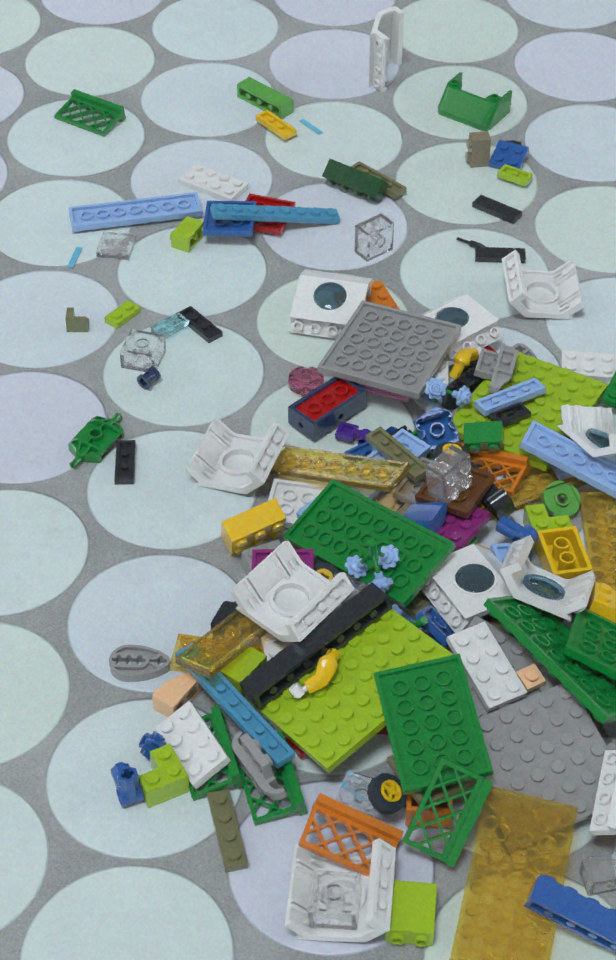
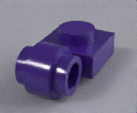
M341 422L335 432V439L351 443L356 439L358 445L367 442L366 435L371 431L369 429L359 430L358 425Z

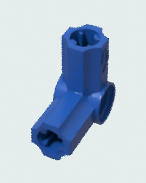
M503 516L496 525V531L511 539L512 542L531 535L534 542L538 539V533L535 528L530 525L523 527L508 517ZM533 546L528 555L530 562L532 560Z
M116 763L110 770L121 807L144 800L136 768L130 767L128 763Z

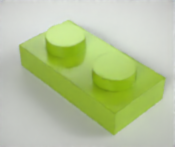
M504 164L497 172V177L526 187L533 179V174Z
M127 300L104 317L105 323L119 329L141 312V307Z

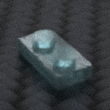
M177 312L153 325L151 333L163 341L188 327L189 320Z

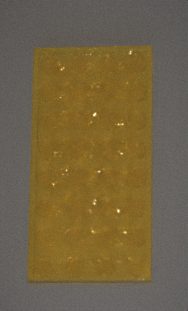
M494 786L491 787L482 806L449 960H550L557 923L524 907V904L534 881L540 874L551 876L557 883L564 886L578 807Z

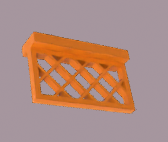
M500 450L497 452H468V461L471 460L475 465H481L482 467H479L480 470L488 471L495 475L494 484L498 489L502 485L512 484L510 489L503 488L509 496L514 495L523 477L531 471L529 456ZM495 468L499 469V471L493 473L491 469ZM510 472H513V473H518V474H517V475H514V476H510L509 473H510ZM502 475L507 476L506 479L500 481L496 478Z
M319 793L311 808V813L298 846L369 877L371 859H366L363 849L372 847L374 839L378 838L397 848L403 831ZM318 813L324 816L327 824L318 826L314 818L315 814ZM342 824L346 826L348 833L339 836L335 825ZM330 827L334 838L325 841L320 830ZM315 832L320 843L312 844L305 840L308 834ZM360 833L366 835L369 843L360 846L356 835ZM351 837L355 848L346 850L341 840ZM337 842L341 853H331L327 845ZM358 852L362 862L358 864L351 862L348 854Z

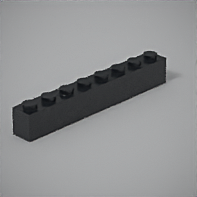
M373 582L363 588L355 596L330 613L301 642H292L239 682L245 697L259 710L317 667L319 659L326 654L328 649L332 650L334 648L339 650L390 611L392 606L388 594Z

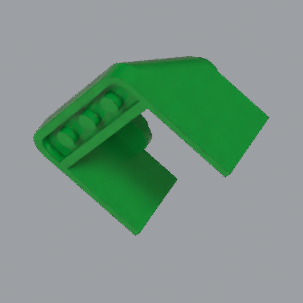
M459 72L447 83L438 105V114L481 131L491 130L510 112L512 91L509 90L502 97L497 94H491L486 98H482L461 90L463 73Z

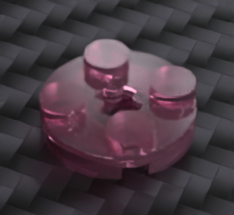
M304 366L297 367L289 374L288 387L294 393L301 395V397L324 384L323 373H319L315 367L309 366V369H304Z

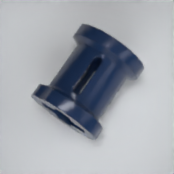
M150 366L143 375L141 374L137 377V382L143 389H149L154 381H158L161 378V374L155 367Z

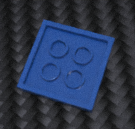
M207 201L202 230L203 236L253 237L254 221L213 219L210 207L211 203L256 205V201Z

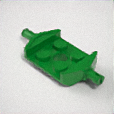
M115 413L112 418L93 417L68 443L69 451L75 457L69 463L71 468L76 469L81 462L101 463V456L118 437L123 439V429L118 424L119 420L122 419L120 413Z

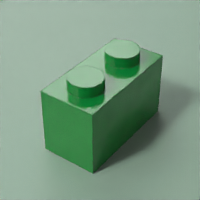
M502 421L464 423V446L468 452H497L504 450V427Z

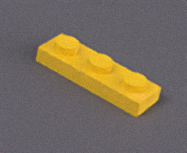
M269 110L255 115L257 122L283 140L297 135V129Z

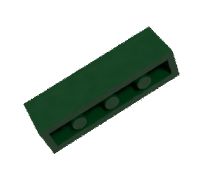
M329 159L322 175L327 179V183L334 186L339 184V187L346 191L351 189L353 190L352 193L358 196L366 195V199L373 202L375 200L381 202L389 186L383 179L333 159Z

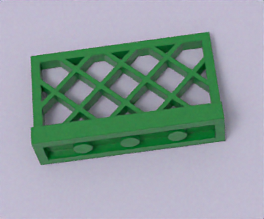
M76 89L72 90L71 98L54 115L55 119L103 137L109 133L118 121L123 122L126 119L123 106ZM80 110V113L71 114L73 111ZM64 113H69V114H70V115H67V116H61V115L64 114ZM91 114H92V117H90V118H86V119L83 118V116H87V115H91ZM82 117L81 120H73L74 118ZM98 120H105V122L96 123ZM93 121H94V124H92V125H86V124H85V123H89V122H93ZM106 126V128L103 131L97 129Z
M219 705L212 707V713L206 714L202 718L206 723L211 721L210 730L212 733H215L214 736L231 759V762L225 766V769L222 768L205 782L207 783L205 788L196 792L195 787L189 781V790L193 801L207 796L209 792L223 790L233 785H236L237 788L246 785L237 756L232 749V738L225 716ZM220 772L228 777V780L220 783L215 781Z
M278 731L279 736L285 741L282 731ZM292 761L278 768L276 773L273 774L277 781L285 784L283 788L288 793L284 800L289 801L291 806L284 809L277 807L281 800H275L271 805L264 802L267 795L260 796L259 799L252 797L251 794L255 786L249 779L245 778L247 775L241 769L246 784L243 787L255 826L296 812L299 813V816L308 814ZM260 806L269 809L266 815L257 817L256 812Z
M441 757L402 842L454 867L493 785L492 780ZM444 764L453 768L456 777L445 781L442 780L440 772ZM457 770L464 774L458 775ZM471 776L477 779L473 788L463 790L461 778ZM457 780L461 792L448 796L445 784ZM442 786L446 798L433 802L430 795L432 789ZM463 795L465 801L463 809L454 812L450 800ZM447 801L451 813L438 817L435 805ZM432 807L436 819L423 823L420 816L422 810ZM453 817L455 821L454 829L444 833L440 821ZM437 822L441 834L428 838L425 826ZM423 829L426 840L416 843L409 839L414 830ZM443 838L446 846L442 854L434 851L430 842Z

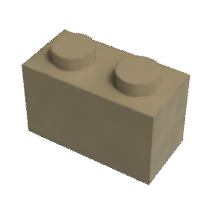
M488 131L469 132V139L466 140L468 152L465 153L466 162L469 163L470 168L489 166L491 138Z

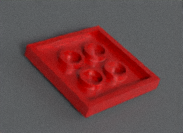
M250 193L245 200L256 201V205L296 207V202ZM254 221L253 230L281 236L288 222Z

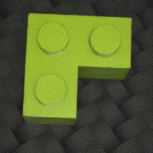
M544 503L526 505L524 507L523 524L524 526H532L536 531L572 526L568 515L549 517Z
M171 744L150 751L152 771L138 776L144 801L148 808L189 792L188 775Z

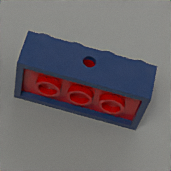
M333 377L288 406V423L315 441L341 422H344L365 408L367 404V390L356 382Z

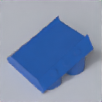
M440 409L421 415L413 422L419 439L431 446V452L435 451L436 446L441 443L461 442L458 430L453 422L452 413L448 410Z
M447 503L411 504L403 516L437 533L446 520Z

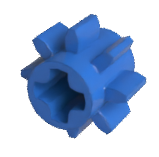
M153 731L152 735L149 733L144 734L139 742L140 753L150 760V751L165 746V738L156 731Z

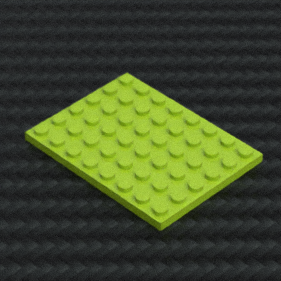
M518 352L511 380L504 384L499 391L536 378L546 387V393L522 402L531 411V417L504 427V450L500 451L529 456L530 466L547 471L551 465L550 463L519 447L532 421L534 420L571 439L558 427V425H563L561 406L568 404L570 406L595 407L609 384ZM484 379L472 393L470 403L459 408L453 415V422L458 430L460 439L464 440V423L491 421L489 419L490 415L485 417L474 407L475 400L493 394L488 391L491 380Z
M393 609L338 650L340 653L337 661L338 668L326 687L311 694L307 690L300 698H295L288 688L260 710L247 699L258 713L279 731H282L288 739L328 773L332 772L386 726L374 679V672L453 655ZM316 667L297 681L301 687L305 685L303 680L315 673Z

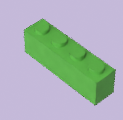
M251 77L237 84V97L263 111L269 110L280 119L294 112L292 98Z

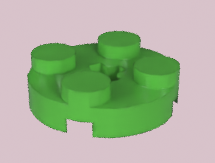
M554 481L546 487L541 495V500L550 517L568 515L571 518L578 511L581 497L573 485L570 484L569 486L564 483L565 481ZM558 496H559L561 499H563V498L565 499V501L563 502V504L560 503V502H558V500H557V499H558Z

